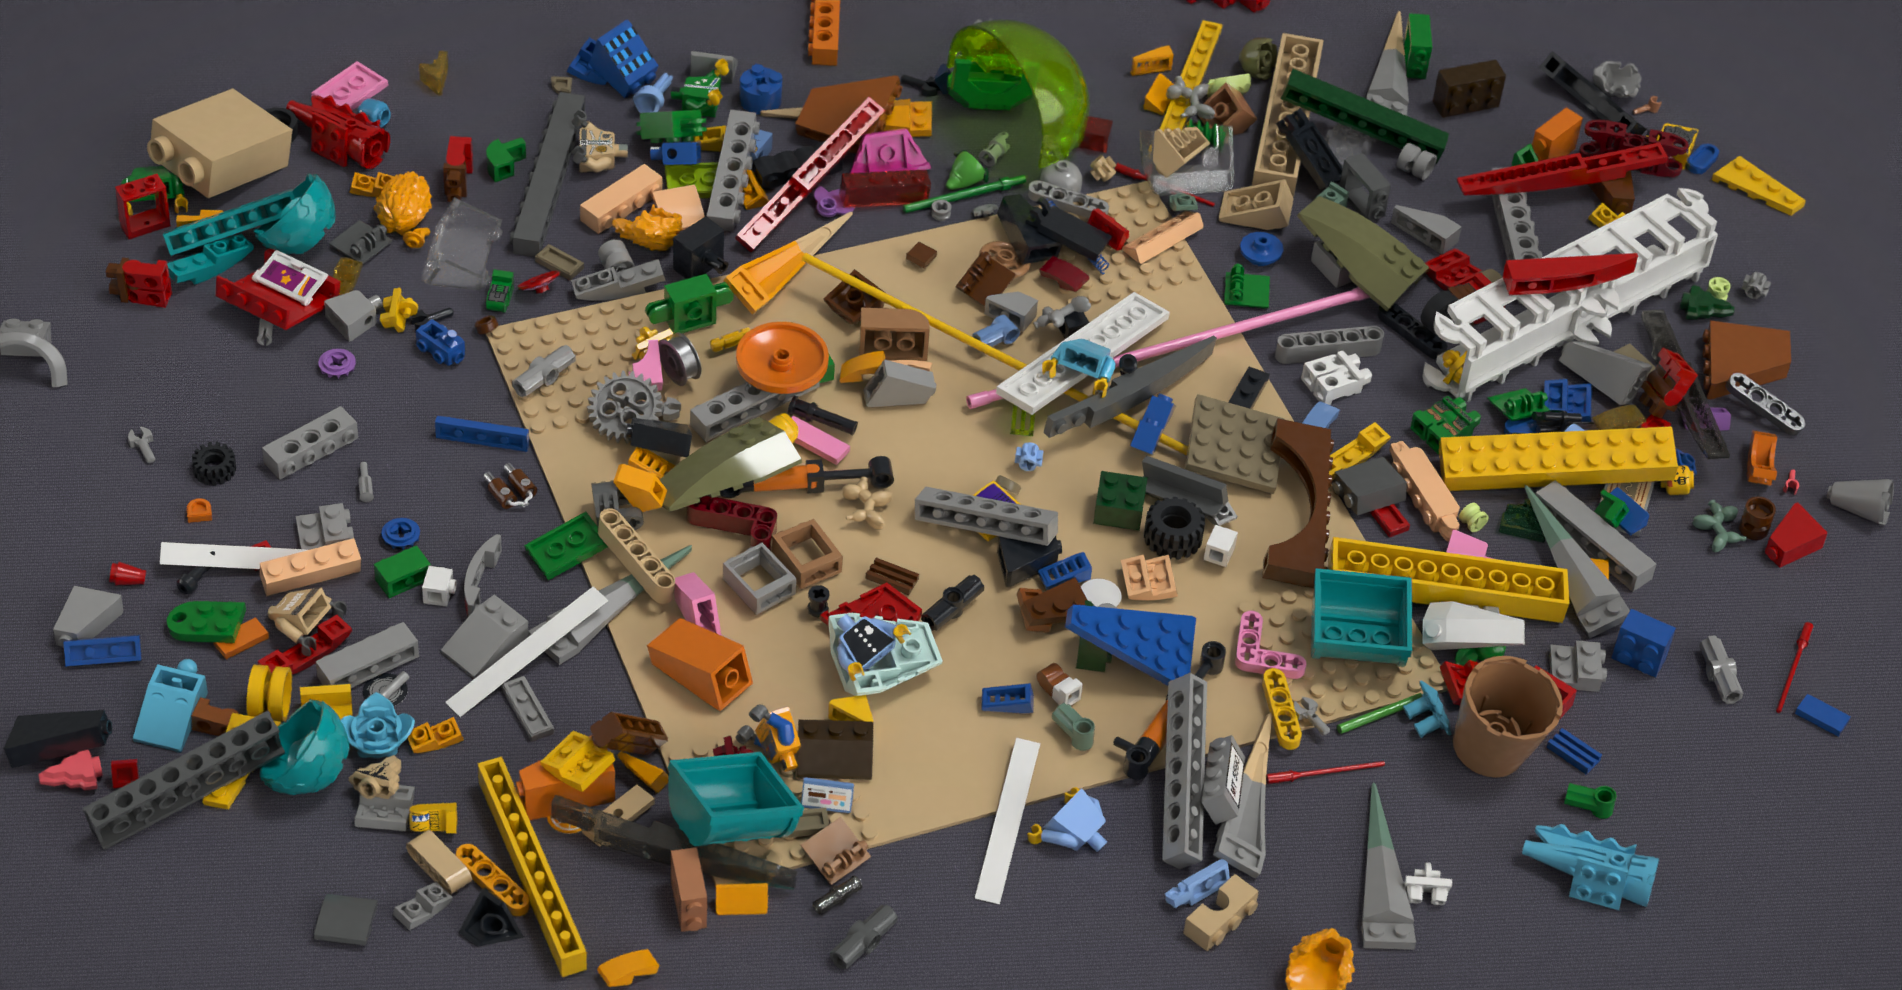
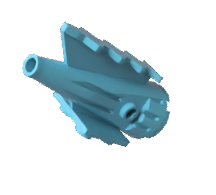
M1563 824L1555 827L1536 825L1535 833L1544 843L1525 840L1522 855L1529 856L1573 876L1569 897L1619 910L1622 898L1647 907L1659 858L1636 855V844L1627 848L1621 847L1614 838L1610 837L1603 841L1596 840L1589 831L1574 834Z

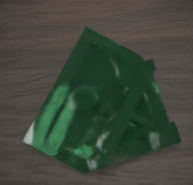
M1529 498L1524 499L1523 504H1507L1506 511L1502 514L1499 533L1544 543L1545 536Z

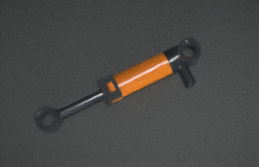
M886 456L872 458L868 463L869 468L834 471H824L822 459L806 460L805 465L794 466L756 484L753 483V480L743 483L744 488L735 491L732 487L721 490L720 495L725 498H734L744 492L807 489V493L824 492V480L856 479L861 477L869 478L875 488L884 489L893 484L894 476L891 460Z
M1209 641L1203 645L1199 663L1200 668L1195 676L1204 679L1207 674L1216 675L1223 670L1226 656V648L1223 644ZM1168 694L1165 704L1136 744L1120 737H1116L1113 741L1114 746L1126 751L1124 773L1130 779L1140 780L1145 778L1150 765L1166 744Z

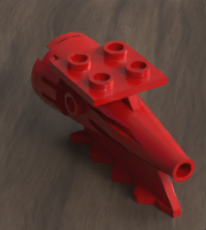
M317 95L311 96L312 107L294 100L288 102L286 109L293 112L297 119L312 129L311 151L342 167L347 166V155L367 169H373L383 161L380 157L383 152L387 153L389 150L390 134L385 129L380 128V120L373 123L369 121L365 112L362 111L355 114L347 103L339 106L330 95L325 98Z

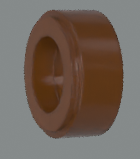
M490 315L479 319L474 326L478 334H485L497 328L499 324L496 317Z

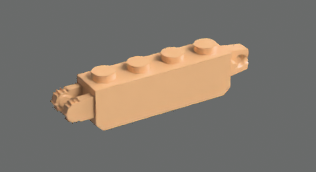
M1403 441L1392 443L1389 450L1393 458L1391 466L1407 482L1406 492L1412 498L1413 505L1419 509L1424 522L1430 526L1433 533L1439 532L1445 541H1450L1452 531L1459 530L1460 524L1457 522L1460 506L1421 448H1409Z

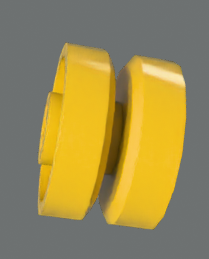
M253 665L247 689V715L256 717L269 710L274 721L285 722L289 714L292 695L291 668L276 666L271 674L268 666Z

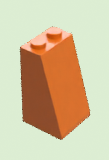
M682 618L675 621L647 645L651 662L655 667L718 711L724 709L753 684L744 645Z
M542 760L520 770L519 781L516 782L517 793L530 821L615 802V769L613 763L583 792L569 786L541 766L540 762Z

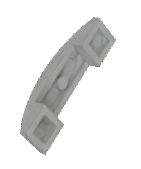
M496 534L486 541L475 553L468 566L464 583L465 608L468 617L481 604L478 584L485 567H496L502 552L501 535Z

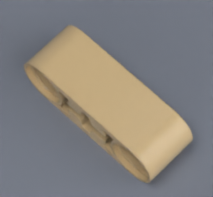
M427 830L406 844L411 858L434 882H438L450 895L472 881L468 868L432 831Z

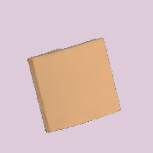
M695 185L652 192V199L656 208L662 207L664 211L682 215V231L705 217Z
M1144 555L1121 560L1129 599L1161 600L1178 596L1169 555L1145 560Z

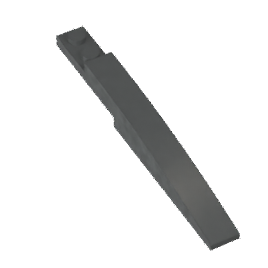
M1211 336L1144 365L1133 373H1126L1112 379L1110 389L1107 390L1104 398H1102L1103 392L1048 415L1043 433L1048 438H1051L1055 435L1063 434L1071 428L1081 426L1083 423L1092 428L1137 406L1185 376L1210 357L1217 338Z

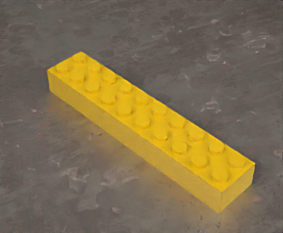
M1672 427L1443 437L1440 440L1439 446L1441 477L1449 491L1524 488L1525 485L1528 487H1545L1555 480L1562 486L1670 481L1675 479L1678 469Z
M1333 537L1328 554V570L1412 578L1413 603L1429 605L1435 602L1454 601L1465 605H1477L1480 609L1484 606L1498 607L1499 614L1559 623H1563L1569 607L1568 569Z

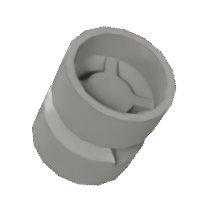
M1408 143L1399 155L1397 168L1407 173L1412 171L1414 176L1426 180L1435 166L1437 157L1427 151L1421 152V148Z
M620 240L607 241L598 250V257L604 269L614 267L615 272L635 267L626 246Z

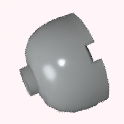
M1054 160L1048 163L1042 170L1039 181L1081 193L1082 175L1074 163L1067 160ZM1057 195V196H1053V198H1055V199H1058V198L1063 199L1062 196H1058V195Z

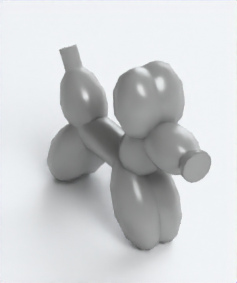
M1176 76L1175 84L1168 87L1166 97L1168 99H1177L1183 96L1184 98H1189L1191 106L1187 107L1180 117H1193L1197 115L1208 120L1214 118L1215 111L1212 107L1206 104H1199V99L1207 94L1209 85L1203 83L1197 85L1192 90L1185 87V82L1181 76Z
M1077 296L1071 300L1070 304L1060 310H1053L1049 306L1044 307L1042 316L1033 324L1036 329L1039 326L1044 327L1049 323H1053L1055 327L1059 328L1064 324L1065 316L1074 311L1086 312L1091 308V303H1089L1087 297Z

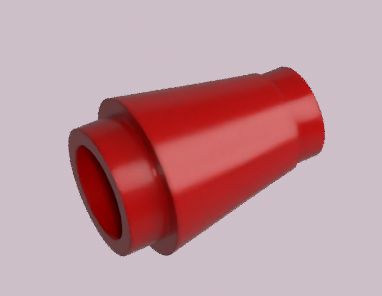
M118 562V564L112 563L109 582L115 583V585H144L146 570H141L122 562Z

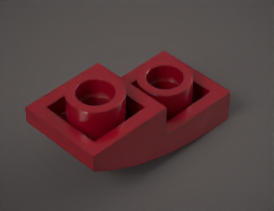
M1054 256L1039 269L1042 277L1056 280L1060 288L1073 292L1081 289L1090 279L1089 275L1076 266Z

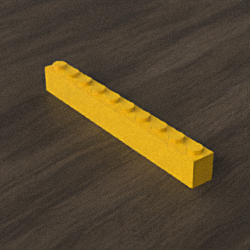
M498 757L478 763L480 787L523 888L529 896V902L561 977L587 970L586 949L503 758Z

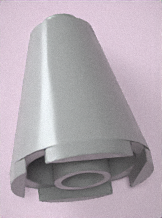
M1890 479L1834 482V485L1828 488L1827 499H1830L1831 504L1875 523L1886 525L1890 514L1887 511L1893 501L1894 482Z

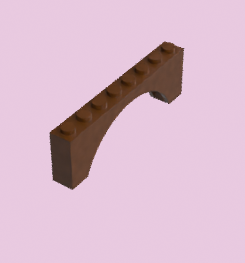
M1279 418L1276 420L1271 432L1270 450L1283 458L1302 480L1309 497L1310 517L1308 524L1300 533L1287 541L1269 545L1263 559L1262 578L1314 589L1315 568L1328 569L1324 566V562L1327 561L1329 549L1325 548V544H1327L1329 539V530L1326 529V525H1328L1330 520V511H1327V507H1329L1331 501V493H1328V489L1332 483V475H1329V471L1333 464V457H1330V453L1334 446V439H1331V429Z

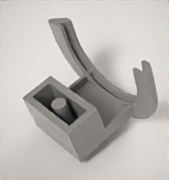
M8 319L3 321L0 327L1 355L44 357L51 371L52 387L68 384L67 368L63 356L51 342L50 322H43L39 319L31 321Z

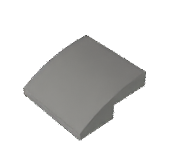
M399 785V789L389 799L376 796L372 799H367L360 794V804L355 816V827L406 831L409 821V808L413 803L415 787Z

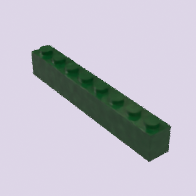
M1292 69L1280 98L1402 150L1406 144L1411 143L1421 148V152L1427 151L1436 155V164L1445 150L1449 133L1296 69Z

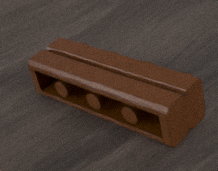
M610 712L602 720H598L590 726V731L593 734L592 740L598 748L649 755L656 750V747H660L668 741V737L659 721Z

